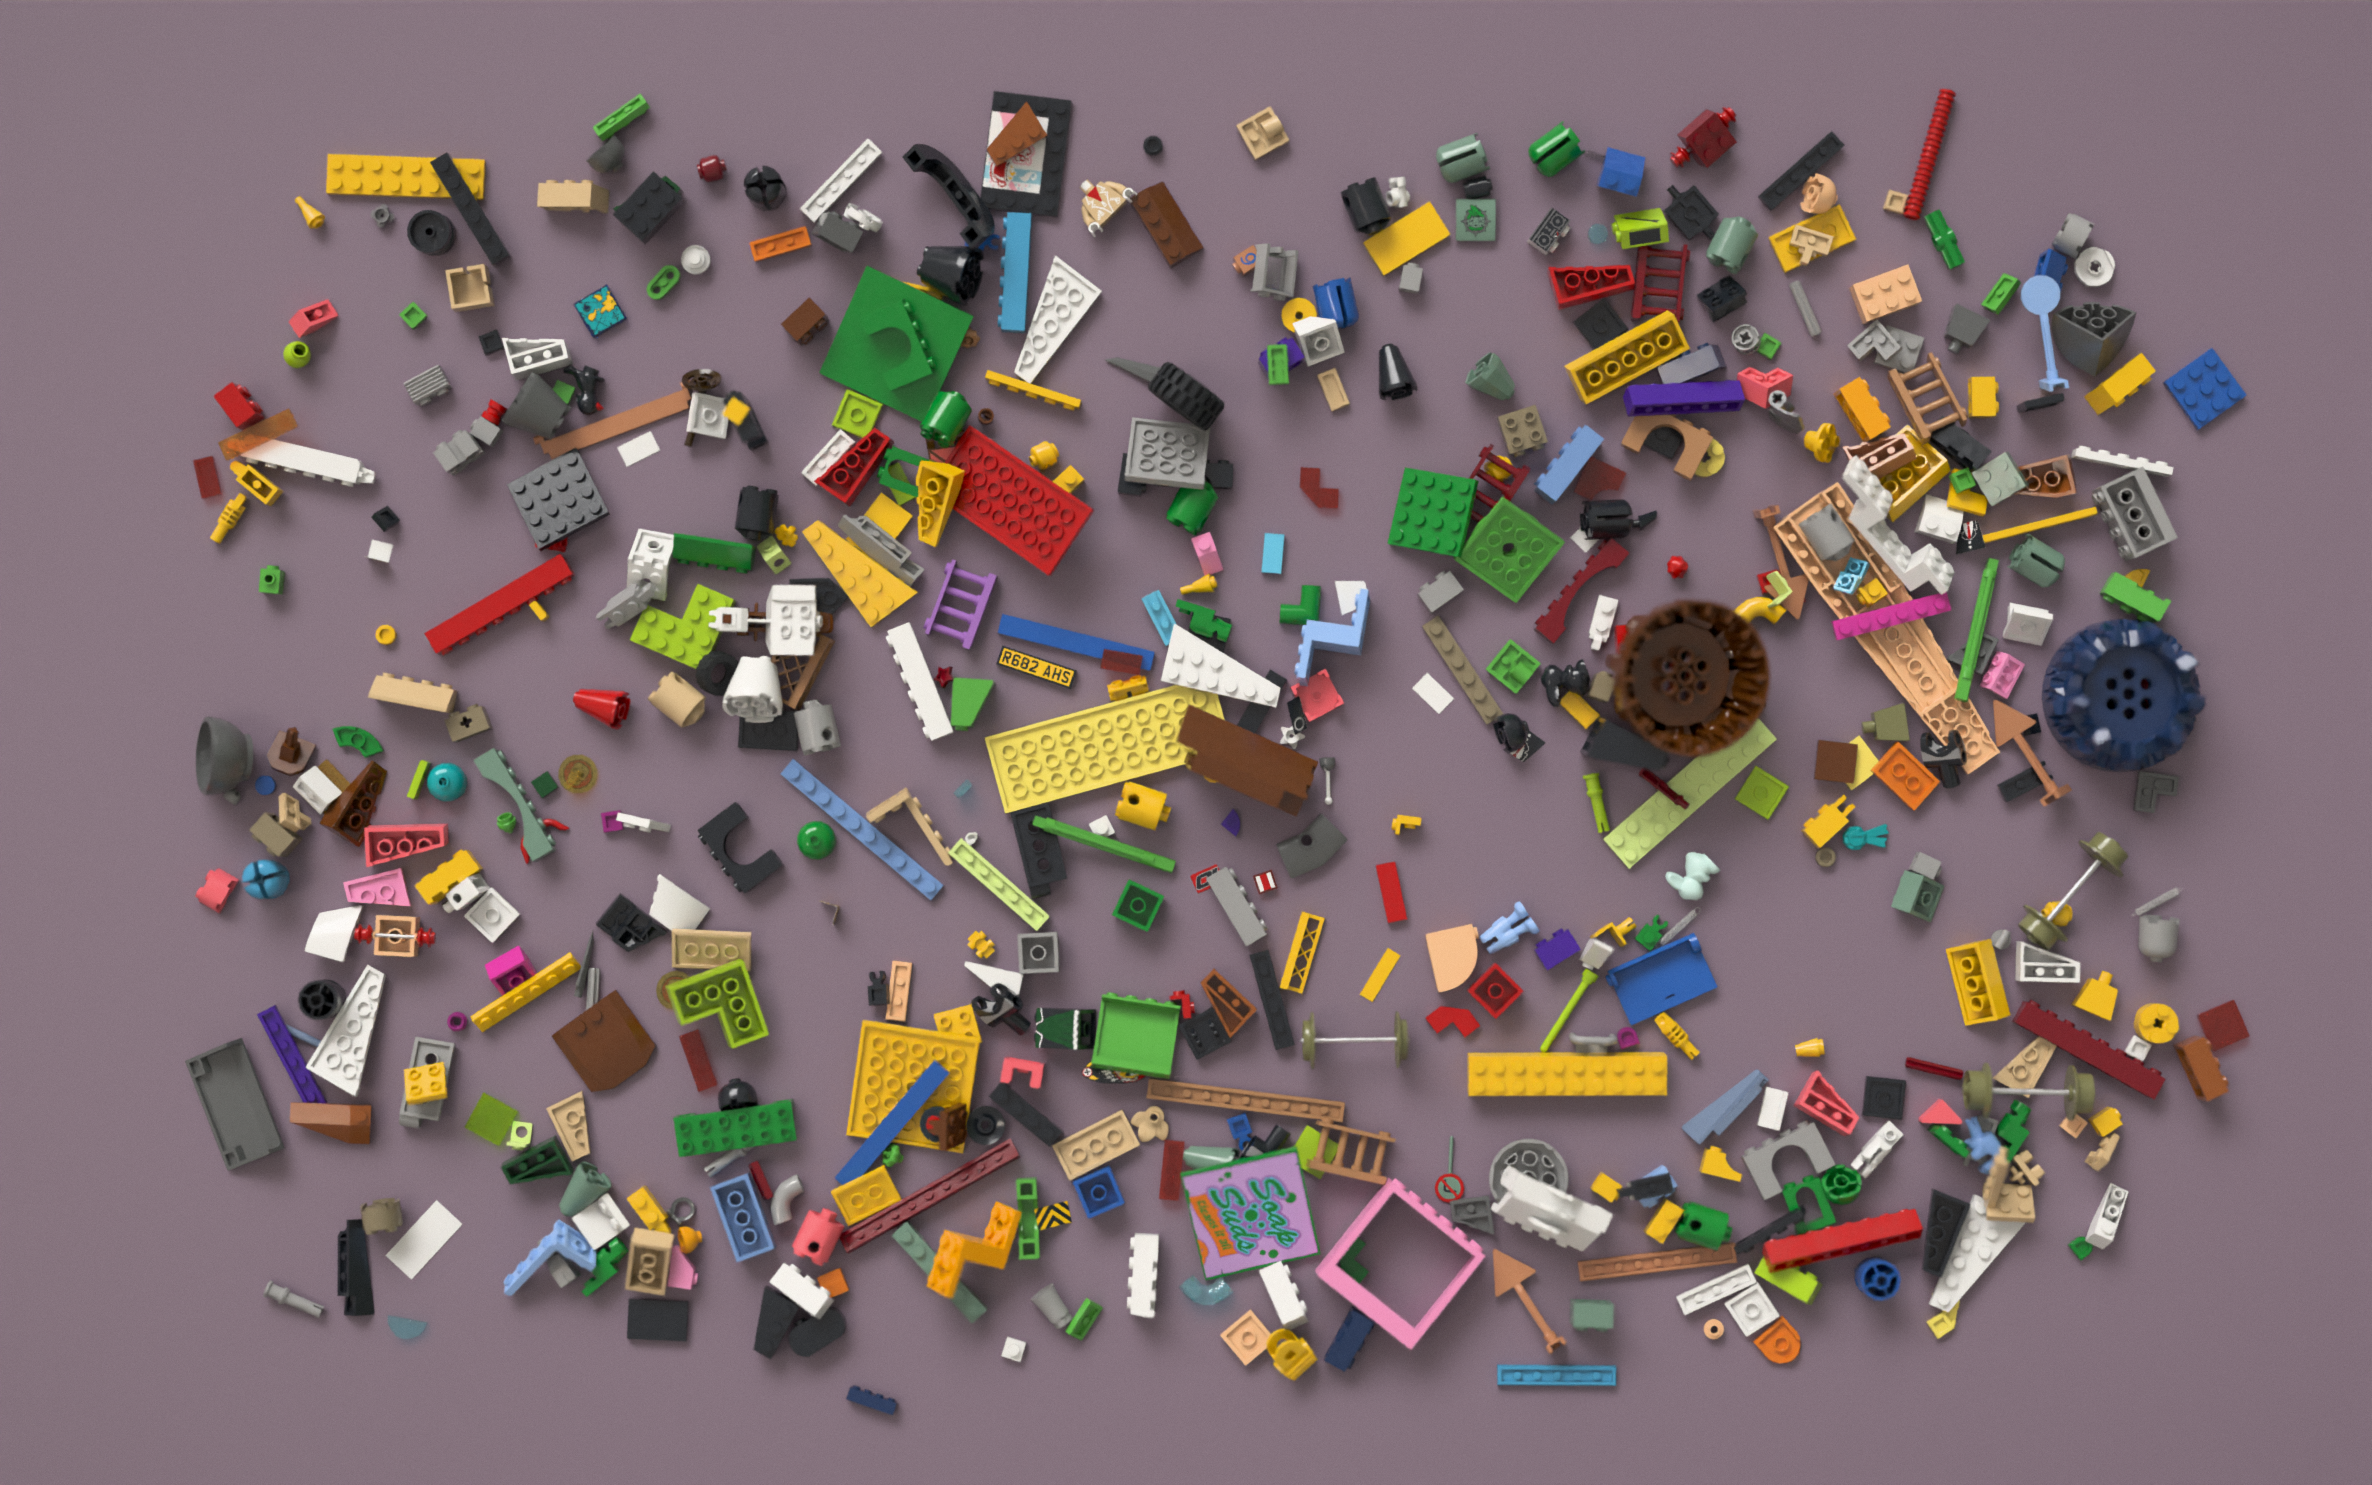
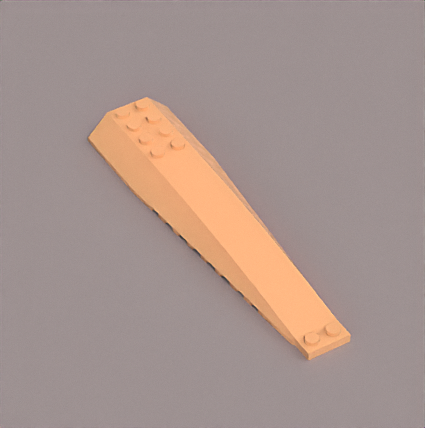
M1836 482L1785 516L1773 527L1816 591L1839 619L1913 600L1904 587V583L1849 520L1854 505L1840 484ZM1829 504L1833 505L1855 539L1849 554L1838 561L1826 559L1821 561L1798 525ZM1850 557L1866 561L1870 565L1859 587H1863L1877 578L1888 593L1886 597L1869 608L1865 604L1861 605L1856 598V595H1858L1856 593L1857 589L1852 595L1833 589L1840 571L1844 572ZM1924 618L1854 636L1944 746L1948 745L1949 731L1958 730L1967 753L1966 765H1961L1966 774H1970L2000 753L1990 738V733L1970 698L1968 697V702L1954 699L1958 679L1950 663L1947 662L1943 655L1942 649L1935 641L1934 635L1923 620Z

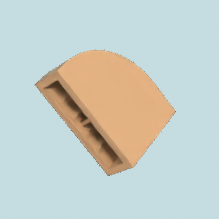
M1472 924L1425 934L1437 991L1443 992L1461 985L1470 976L1477 961L1476 939H1479L1477 928L1473 927Z

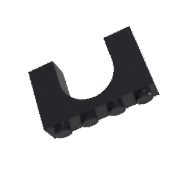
M734 390L725 395L726 398L722 399L725 407L734 397L750 408L740 425L733 422L742 443L747 444L751 451L769 443L750 401L741 391L737 392Z
M734 802L697 830L700 833L698 838L704 845L708 844L712 849L709 852L716 861L719 859L723 864L721 867L723 872L728 877L731 875L735 880L733 883L735 888L739 892L748 893L784 866V864L773 849H770L757 860L747 865L737 864L730 859L726 852V839L732 830L749 818L738 802Z

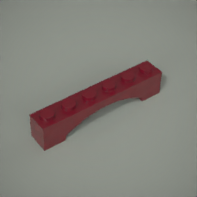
M1611 538L1608 541L1604 539L1598 546L1600 550L1596 556L1592 554L1585 562L1587 567L1583 571L1580 569L1573 576L1575 581L1572 585L1569 586L1567 584L1560 592L1561 598L1558 601L1554 599L1547 607L1550 611L1546 616L1541 615L1536 620L1535 624L1537 626L1534 630L1551 644H1554L1566 629L1564 626L1566 611L1578 589L1596 573L1610 567L1616 569L1629 554L1614 539Z

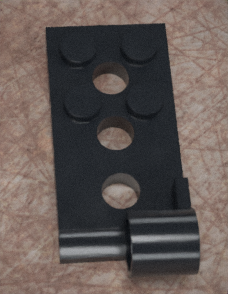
M1049 803L1010 812L1031 897L1036 899L1051 895L1049 883L1067 879L1057 835L1043 831V828H1039L1037 832L1029 830V825L1033 822L1035 816L1053 819ZM1042 841L1045 846L1043 850L1036 851L1033 848L1034 843ZM1047 860L1049 867L1046 870L1039 869V861Z

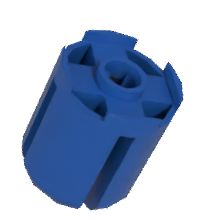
M1351 277L1346 280L1345 278L1328 281L1324 285L1319 286V288L1318 284L1312 286L1319 318L1335 320L1338 329L1353 326L1358 321L1359 313Z

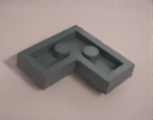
M2138 771L2133 810L2154 813L2157 794L2177 796L2179 777Z

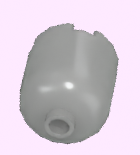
M2161 915L2140 916L2138 937L2140 952L2150 957V961L2162 962V958L2171 957L2177 948L2180 919L2170 917V920H2161Z

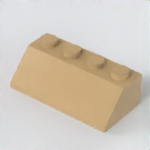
M383 672V676L376 675L368 698L453 713L457 690H453L452 685L442 683L440 687L433 686V682L426 680L416 683L414 678L402 676V680L395 679L394 674Z

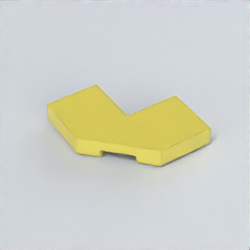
M1960 1300L1949 1312L1942 1310V1312L1926 1321L1937 1339L1955 1328Z

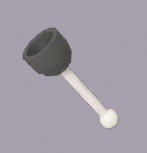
M1335 757L1319 758L1322 770L1326 771L1325 803L1330 805L1332 804V798L1330 797V771L1335 767Z

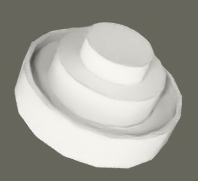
M692 245L684 250L681 256V263L688 273L694 275L702 274L709 268L711 263L710 255L705 248L699 245Z

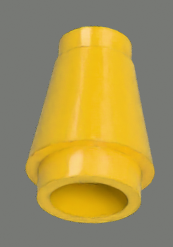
M1814 1038L1795 1045L1797 1056L1820 1057V1055L1825 1054L1823 1039Z

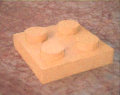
M1251 1309L1220 1334L1245 1366L1266 1349L1267 1339L1271 1335Z

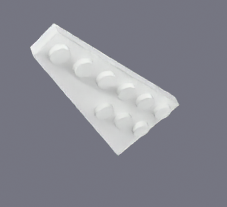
M1056 255L1014 371L1015 374L1030 384L1102 293L1100 289Z
M1174 624L1161 682L1276 708L1280 687Z
M369 965L366 966L306 1066L307 1069L356 1097L358 1096L386 978L385 974Z
M1973 1194L1970 1201L1971 1205L1942 1278L1939 1277L1929 1302L1930 1305L1946 1312L1953 1308L2026 1223L1987 1221L1984 1200Z

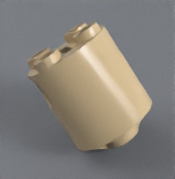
M671 672L668 676L665 675L658 683L659 689L653 691L648 697L653 706L681 728L697 723L705 713L706 696L674 672Z

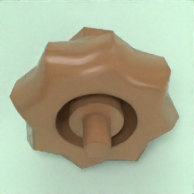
M969 327L961 347L967 349L976 347L977 342H979L980 337L971 327Z

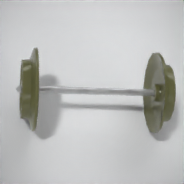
M1398 1011L1395 1012V1037L1315 1038L1314 1014L1311 1012L1309 1020H1303L1302 1038L1300 1042L1303 1049V1061H1309L1311 1069H1314L1315 1043L1395 1042L1396 1068H1399L1401 1060H1407L1408 1041L1410 1039L1408 1038L1407 1021L1400 1018Z

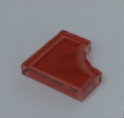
M1591 456L1574 493L1592 500L1602 490L1611 489L1618 491L1626 472Z

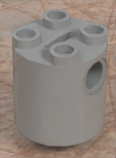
M1832 504L1827 505L1821 511L1812 514L1798 524L1821 561L1825 559L1838 561L1849 554L1852 543L1855 541Z
M818 699L803 703L804 710L793 713L804 756L841 747L832 704L821 705Z

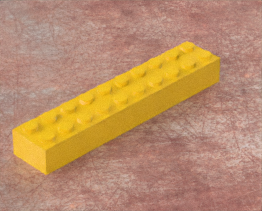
M1665 1052L1467 1053V1093L1469 1096L1667 1095V1055Z

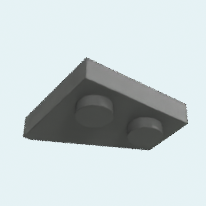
M1983 633L1974 673L1983 675L1999 639ZM1967 642L1956 652L1950 654L1947 657V661L1962 666Z
M1489 1195L1449 1201L1452 1221L1494 1234Z

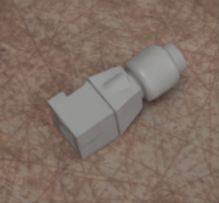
M557 1250L547 1258L549 1259L547 1264L550 1273L561 1288L581 1275L571 1260L558 1253Z

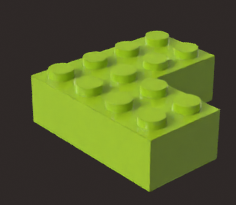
M697 584L682 620L648 605L642 611L630 640L696 669L699 661L703 659L705 654L707 655L709 652L715 651L723 633L717 631L716 628L709 627V623L716 622V616L709 615V611L717 610L720 607L733 608L736 600Z
M741 959L665 986L676 1019L680 1025H685L717 1013L727 1045L732 1049L769 1035L745 963Z

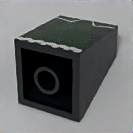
M1037 1008L1035 1013V1048L1094 1049L1096 1009Z

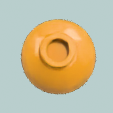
M685 1226L678 1229V1242L682 1252L688 1254L697 1247L698 1243L702 1242L700 1231H695L693 1228Z

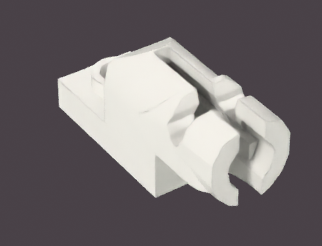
M1887 1121L1862 1147V1152L1854 1159L1851 1166L1857 1170L1864 1161L1865 1166L1859 1174L1866 1179L1892 1150L1891 1147L1904 1134L1890 1121Z

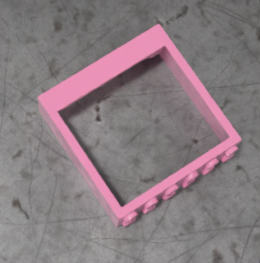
M1388 1178L1385 1185L1381 1186L1315 1269V1272L1321 1279L1411 1350L1484 1259L1485 1255L1482 1253L1483 1248L1474 1240L1470 1242L1466 1240L1468 1236L1457 1227L1455 1230L1451 1228L1453 1224L1442 1215L1440 1217L1436 1216L1437 1212L1427 1203L1421 1204L1420 1197L1411 1190L1409 1193L1406 1192V1187L1399 1180ZM1393 1192L1472 1254L1467 1263L1415 1328L1336 1265Z

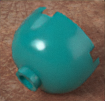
M441 763L429 772L427 787L430 794L436 799L443 802H452L465 793L467 776L458 765Z

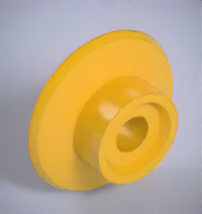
M1294 298L1285 304L1281 316L1285 327L1295 332L1292 323L1310 316L1317 317V312L1309 300ZM1297 313H1301L1303 317L1301 319H1297L1295 315Z

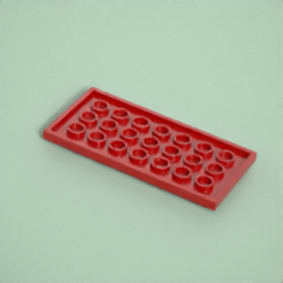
M971 425L968 426L945 463L965 471L961 489L953 509L1049 576L1053 574L1095 511Z

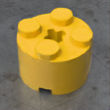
M2158 1003L2145 1004L2136 1012L2134 1029L2137 1035L2145 1041L2165 1043L2171 1040L2178 1032V1017L2173 1009L2167 1005ZM2155 1020L2159 1021L2158 1027L2153 1026Z

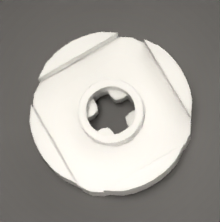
M849 203L843 214L846 218L852 221L854 219L859 221L858 225L868 231L870 229L877 232L881 228L883 222H880L881 220L866 210H857L858 206Z
M2098 247L2084 250L2074 261L2075 275L2086 287L2104 285L2111 279L2115 269L2112 255ZM2091 262L2099 265L2097 268L2098 272L2090 270Z

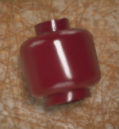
M718 155L701 158L699 164H697L700 179H704L707 183L723 179L724 171H727L724 159L720 160Z

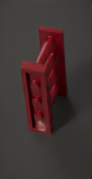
M1683 244L1681 251L1655 249L1648 245L1638 247L1630 320L1638 321L1644 314L1658 316L1667 310L1675 315L1678 324L1680 320H1683L1684 309L1681 308L1685 265L1690 259V250H1687V244ZM1650 256L1680 259L1679 271L1649 268V265H1646V260ZM1648 275L1677 278V290L1647 287V285H1644V279ZM1646 295L1676 298L1675 310L1646 307L1645 304H1642L1643 296L1646 297Z
M1490 444L1488 448L1484 446L1479 454L1481 460L1469 479H1473L1475 475L1502 491L1501 494L1504 495V498L1511 501L1531 468L1523 465L1522 469L1519 467L1515 468L1490 452L1494 447L1493 444ZM1485 459L1513 475L1512 478L1515 479L1513 483L1505 485L1480 469ZM1476 491L1475 498L1493 509L1498 500L1494 501L1482 492ZM1472 510L1470 518L1479 523L1484 517Z

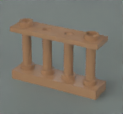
M1932 352L1928 353L1926 360L1928 363L1904 374L1898 373L1895 368L1888 372L1887 377L1922 445L1930 442L1933 431L1957 420L1961 427H1964L1968 418L1965 408L1960 407L1940 369L1941 363L1938 357L1934 358ZM1932 370L1937 379L1912 391L1907 390L1904 385L1906 381ZM1941 387L1945 397L1921 408L1915 406L1914 398ZM1950 404L1954 412L1953 414L1931 424L1924 423L1922 419L1924 414Z
M1322 1118V1121L1316 1120V1124L1323 1127L1316 1157L1314 1156L1313 1160L1307 1159L1306 1167L1385 1185L1387 1177L1381 1176V1167L1387 1141L1395 1143V1138L1390 1137L1391 1133L1379 1131V1134L1336 1125L1333 1124L1334 1120ZM1330 1128L1342 1130L1335 1161H1332V1164L1325 1163L1324 1159ZM1349 1132L1360 1134L1354 1165L1351 1168H1346L1342 1162ZM1368 1137H1373L1380 1140L1373 1170L1371 1169L1370 1173L1363 1171L1362 1162Z

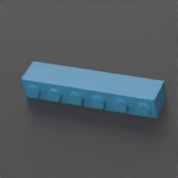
M1008 212L1007 217H1004L1003 229H1007L1006 237L1002 238V249H1005V256L1001 257V268H1004V276H1000V288H1003V295H999V307H1002V315H998V327H1001L1002 332L1025 333L1031 213Z

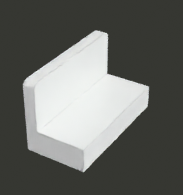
M316 766L302 774L293 786L320 815L327 810L331 802L342 794Z
M1770 1087L1765 1088L1757 1121L1758 1126L1777 1131L1780 1130L1788 1092Z

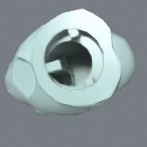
M1689 852L1686 855V876L1682 877L1675 872L1669 871L1665 877L1667 882L1674 889L1678 890L1679 895L1684 900L1697 901L1702 898L1704 893L1702 882H1708L1710 874L1719 873L1721 870L1704 853Z

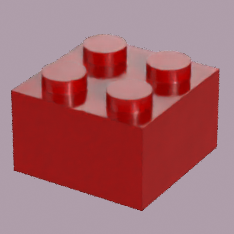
M231 382L213 396L234 425L245 432L265 418L262 415L263 409L261 406L250 399L251 393L241 384L237 385Z
M1493 963L1466 990L1495 1019L1524 992L1496 963Z

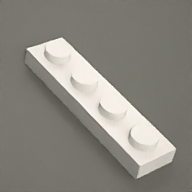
M1745 1264L1679 1294L1676 1298L1683 1314L1686 1315L1756 1283V1280L1749 1265Z

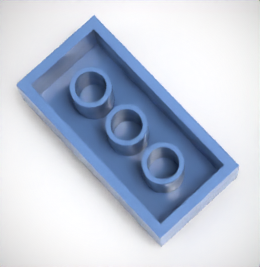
M1587 425L1583 428L1579 426L1570 437L1573 441L1570 444L1566 442L1558 452L1561 455L1559 459L1554 458L1546 469L1549 472L1546 475L1542 473L1534 483L1537 486L1534 491L1552 505L1604 440Z
M750 1172L710 1187L737 1262L777 1247Z

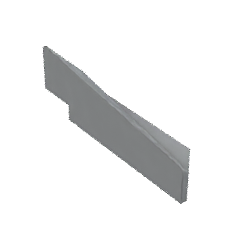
M844 515L841 518L838 527L869 557L886 568L891 574L900 578L909 587L913 586L925 569L908 559L912 554L911 551L867 516L849 518L847 515Z

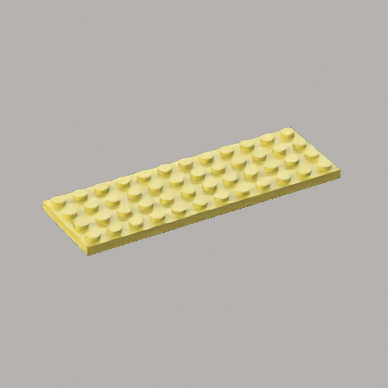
M1174 685L985 737L1005 814L1186 764L1184 763L1185 757L1193 749L1177 743L1176 739L1187 707L1190 704L1225 720L1218 694Z

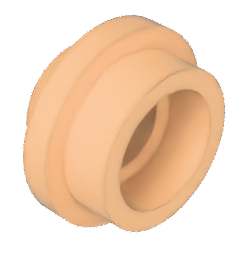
M1711 1319L1704 1325V1333L1710 1339H1718L1724 1332L1723 1324L1719 1320ZM1717 1326V1332L1712 1333L1711 1327Z

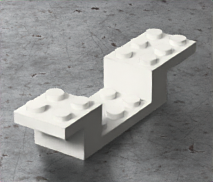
M1857 456L1851 458L1842 478L1858 495L1859 499L1855 502L1849 520L1910 592L1927 581H1930L1941 595L1947 592L1954 575L1951 564L1941 557L1940 551L1934 548L1931 543L1911 554L1909 548L1901 543L1897 534L1890 530L1884 520L1893 501L1891 493L1883 488L1879 479L1872 475L1863 460H1860Z

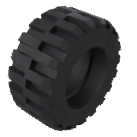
M1170 362L1162 365L1148 385L1150 392L1202 430L1209 429L1224 409L1225 403L1217 395Z

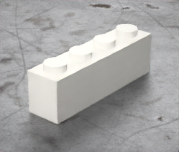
M1135 1233V1238L1131 1237L1130 1249H1134V1257H1130L1129 1269H1133V1277L1128 1279V1289H1132L1131 1297H1127V1309H1131L1130 1314L1154 1318L1159 1234Z

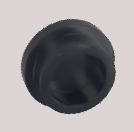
M1149 136L1145 139L1143 149L1148 155L1155 156L1162 151L1163 144L1160 138Z

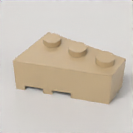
M546 180V183L538 184L537 207L555 211L583 210V212H590V210H598L601 213H608L609 190L593 184L591 180H581V183H576L573 180H564V183H558L556 180Z

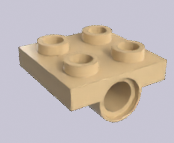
M1271 107L1236 125L1255 160L1289 142V138L1279 118L1274 114Z

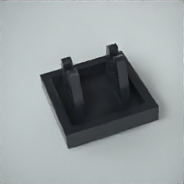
M1214 1007L1178 1025L1197 1060L1232 1042Z

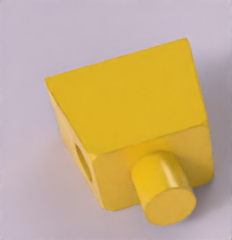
M2102 971L2098 981L2088 978L2072 1002V1005L2105 1020H2111L2118 989L2109 986L2113 975Z

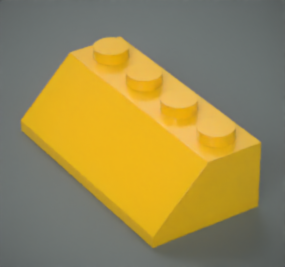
M1991 939L1947 948L1946 953L1965 1026L1999 1020L2010 1016Z

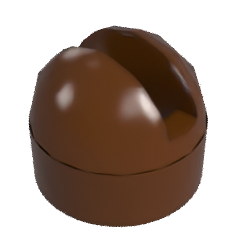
M988 408L981 409L978 414L979 422L983 425L992 423L994 419L993 411ZM981 415H983L984 417H986L987 419H989V421H987L986 419L982 418Z

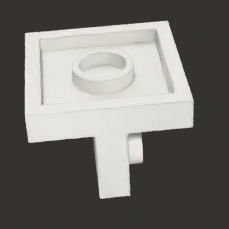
M2010 603L2003 638L2042 646L2053 621V614H2050L2049 610Z

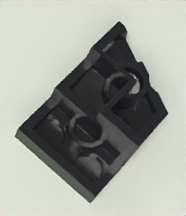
M621 893L596 922V926L612 937V941L627 952L667 933L660 924Z

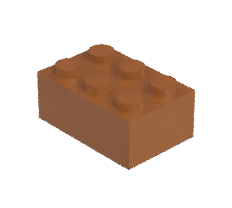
M2194 1035L2173 1045L2197 1099L2209 1101L2229 1092L2227 1088L2229 1083L2226 1077L2221 1075L2219 1068H2221L2220 1063L2216 1057H2213L2211 1053L2213 1048L2208 1039Z

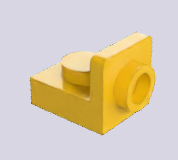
M1877 578L1865 586L1859 587L1856 592L1858 594L1856 598L1860 604H1865L1867 608L1888 595Z
M1397 815V818L1392 820L1391 830H1395L1394 834L1399 835L1401 823L1404 824V828L1415 829L1416 825H1421V818Z

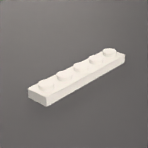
M867 139L811 196L800 210L815 223L821 214L825 213L882 154V151Z
M2079 446V448L2072 450L2071 458L2129 470L2144 467L2146 473L2165 477L2171 476L2174 468L2168 466L2166 462L2156 461L2155 464L2150 463L2149 459L2140 457L2134 460L2129 459V455L2126 454L2114 456L2110 455L2109 451L2098 450V452L2091 451L2090 447Z

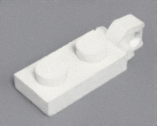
M1602 595L1598 596L1589 630V638L1593 639L1592 650L1598 651L1601 642H1606L1609 637L1618 603L1617 599Z

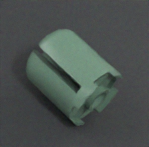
M1478 133L1445 144L1437 149L1436 160L1439 166H1442L1440 171L1443 178L1449 183H1455L1490 169V166H1485V162L1488 160L1480 140L1476 141L1475 137L1479 136Z
M2030 534L2024 535L2027 538L2021 545L2018 543L2015 545L2009 556V559L2012 560L2011 564L2007 567L2040 587L2051 586L2060 577L2057 572H2063L2065 568L2063 554Z

